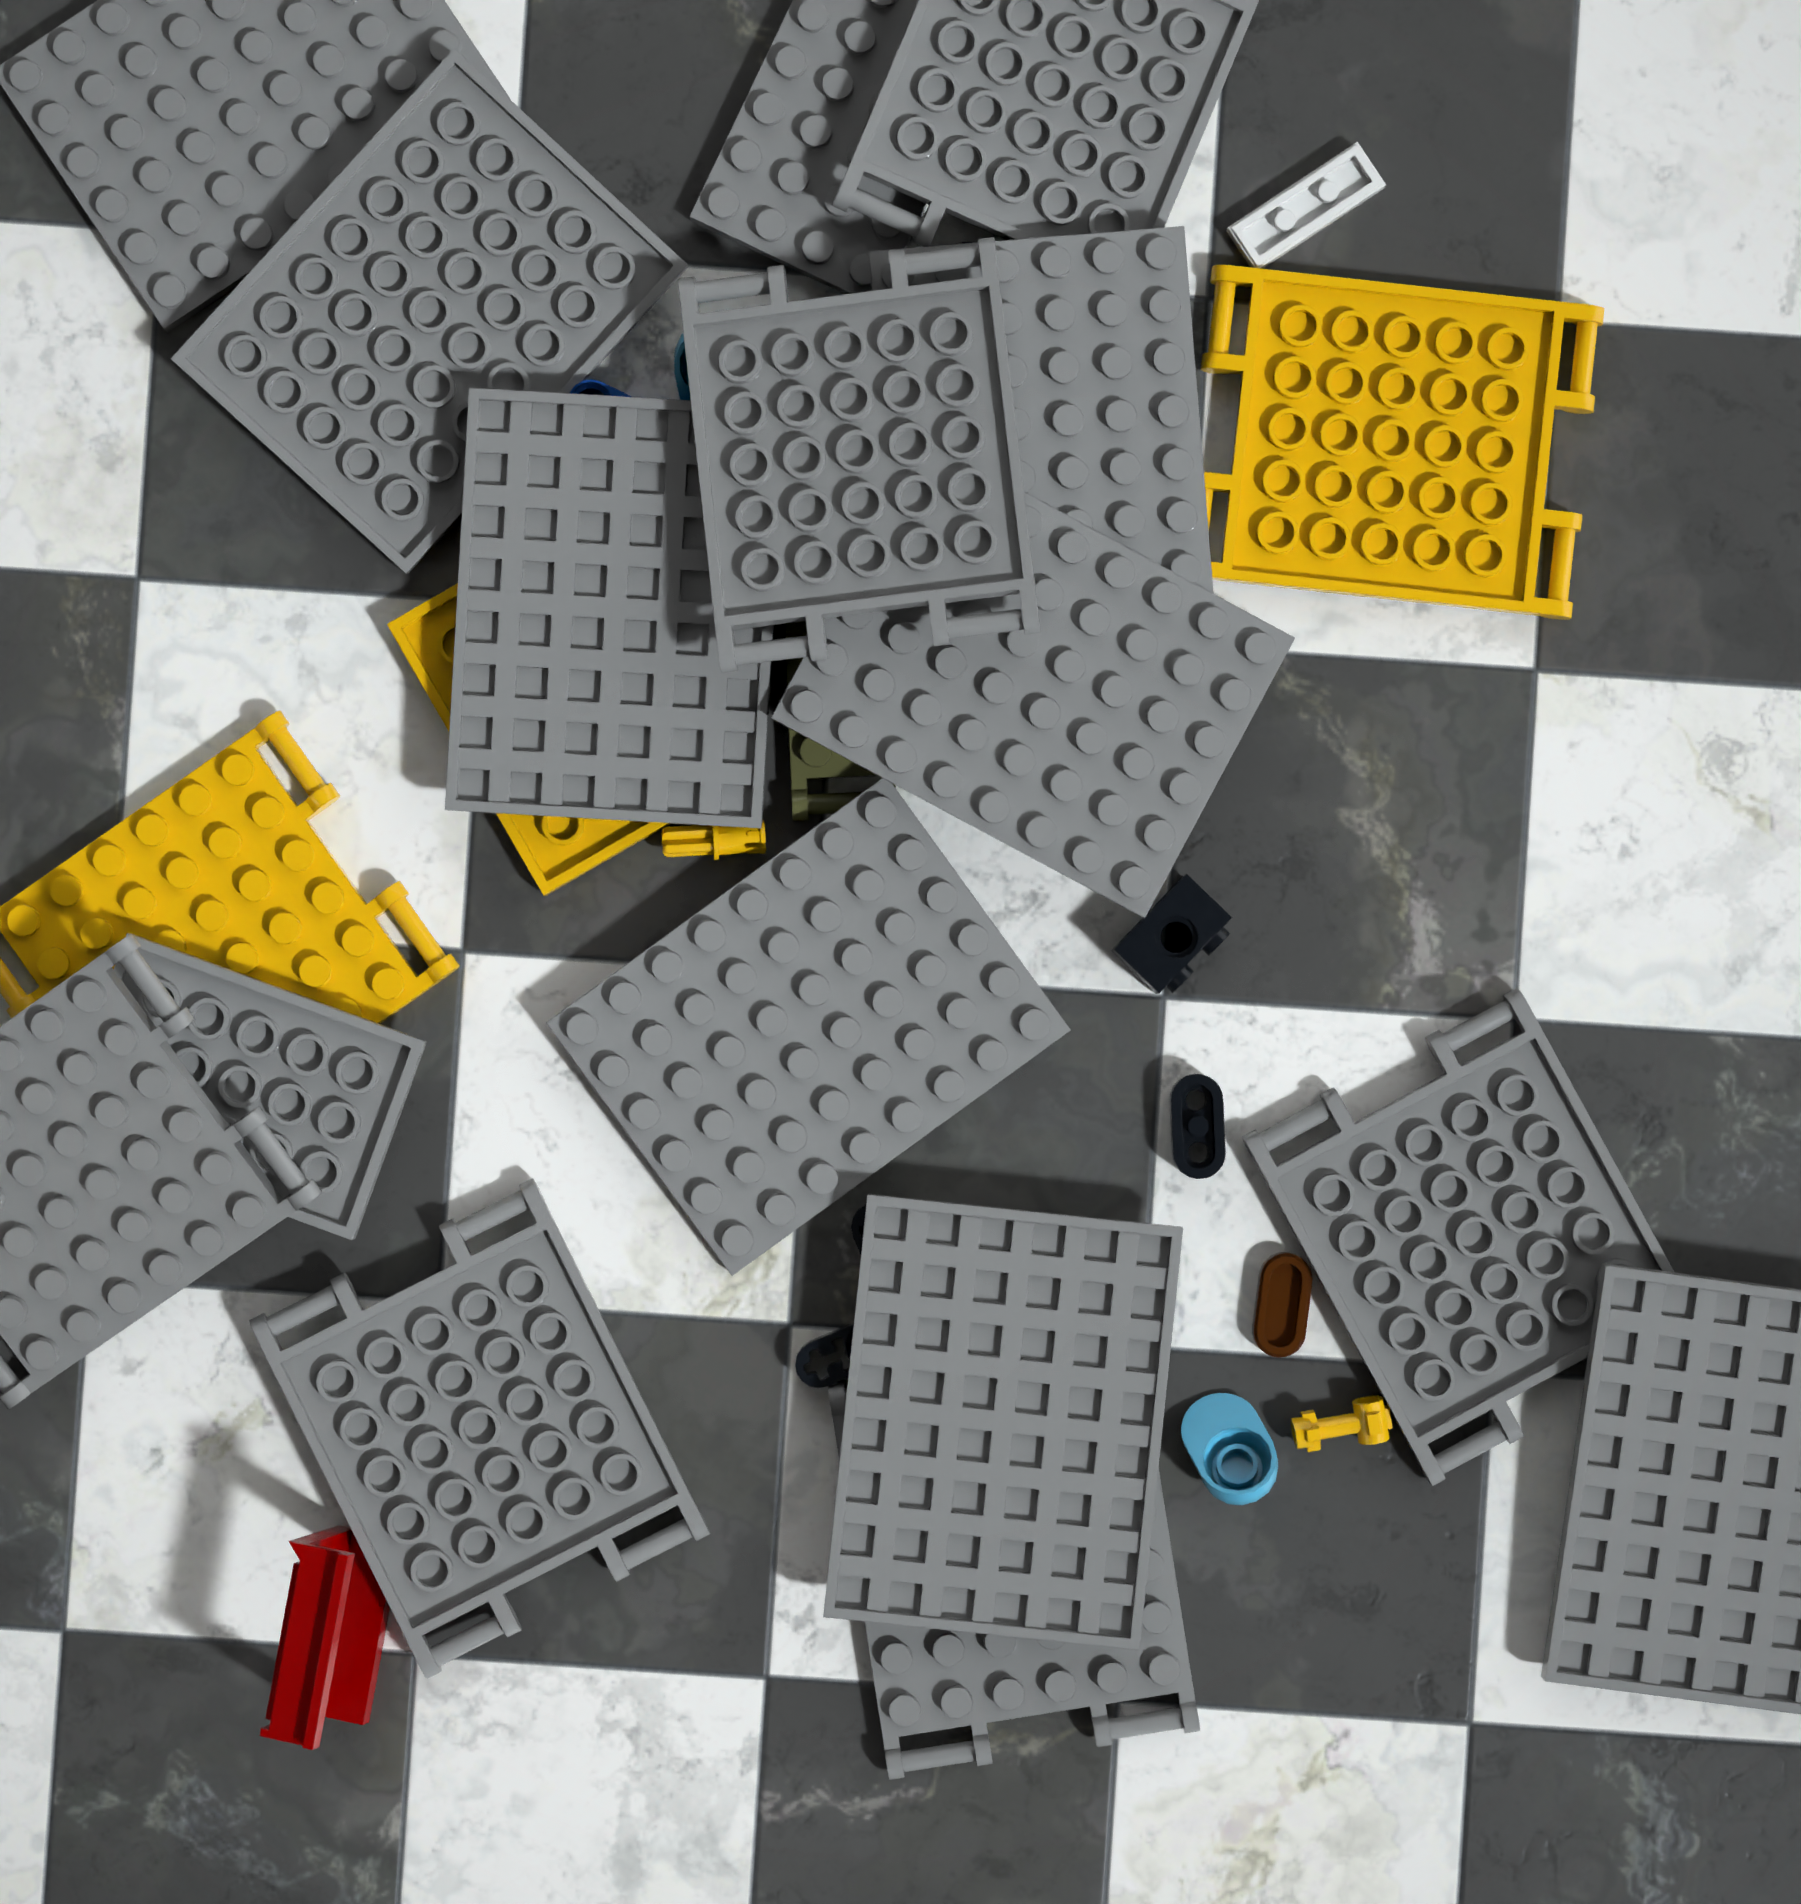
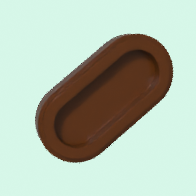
M1280 1252L1270 1256L1262 1264L1259 1271L1252 1335L1256 1345L1264 1353L1272 1357L1281 1358L1294 1354L1300 1349L1306 1336L1313 1278L1309 1265L1301 1257L1293 1253Z

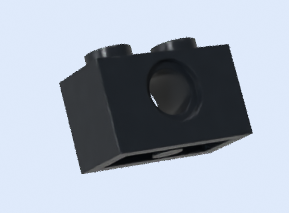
M1185 874L1149 910L1146 917L1142 918L1111 951L1155 994L1160 993L1165 987L1173 993L1194 972L1188 963L1201 950L1209 956L1229 936L1230 932L1224 926L1232 917L1188 874ZM1169 923H1178L1185 927L1188 932V945L1180 953H1172L1162 945L1161 932Z

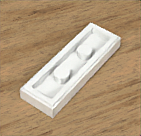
M1356 142L1230 225L1226 232L1248 265L1252 268L1263 269L1383 190L1386 184L1359 143Z

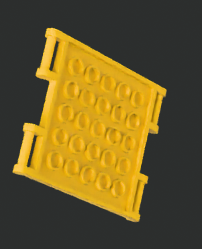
M1234 265L1212 266L1210 283L1215 285L1208 352L1202 354L1201 371L1212 374L1241 375L1231 474L1204 472L1208 530L1210 527L1213 492L1228 493L1221 563L1211 562L1212 580L1533 615L1558 620H1569L1572 618L1573 603L1569 602L1568 598L1575 532L1581 531L1582 514L1544 509L1554 409L1575 414L1594 413L1595 396L1591 395L1590 392L1597 327L1603 325L1605 310L1603 307ZM1238 286L1251 287L1244 355L1228 354L1235 289ZM1564 322L1577 325L1570 391L1557 390ZM1542 528L1555 530L1548 598L1534 597Z
M281 711L266 717L254 729L0 906V931L39 986L38 989L27 995L0 957V994L10 1006L6 1011L11 1018L124 939L127 933L135 934L379 1024L448 977L460 965L451 953L448 955L444 953L406 899L409 893L401 881L389 886L368 903L363 899L309 822L310 819L340 798V794L332 783L325 784L288 731L287 727L290 723ZM268 741L273 744L309 797L301 804L297 805L258 748ZM388 910L429 966L419 976L378 920V917Z

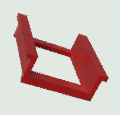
M341 1525L289 1541L300 1561L294 1563L265 1717V1719L270 1720V1724L262 1727L260 1731L261 1737L302 1745V1748L308 1750L320 1747L325 1717L359 1725L369 1723L390 1611L387 1600L351 1528Z

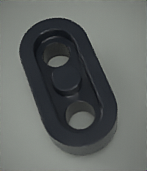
M1190 1074L1179 1079L1174 1084L1170 1093L1172 1158L1178 1170L1186 1176L1204 1179L1211 1177L1220 1170L1226 1156L1223 1094L1219 1085L1212 1078L1202 1074ZM1192 1090H1199L1205 1096V1103L1198 1110H1192L1186 1104V1097ZM1195 1142H1202L1207 1148V1156L1201 1162L1192 1161L1188 1155L1189 1147Z

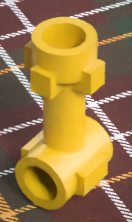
M1365 1396L1352 1401L1354 1413L1317 1419L1313 1409L1301 1411V1417L1290 1419L1295 1448H1306L1307 1452L1321 1450L1320 1440L1356 1433L1358 1443L1362 1445L1386 1442L1390 1439L1388 1429L1393 1428L1390 1408L1384 1405L1382 1396Z

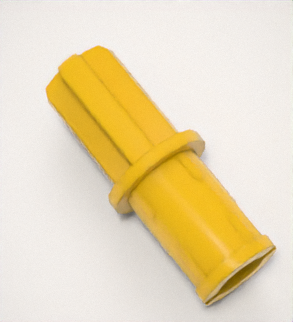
M762 820V829L691 825L665 827L661 833L662 852L666 857L713 855L714 860H719V855L766 854L764 820Z

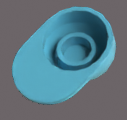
M1215 1393L1204 1396L1189 1407L1181 1424L1183 1444L1199 1472L1204 1486L1213 1497L1229 1505H1245L1256 1502L1269 1493L1276 1482L1278 1458L1273 1441L1254 1407L1243 1398L1229 1393Z

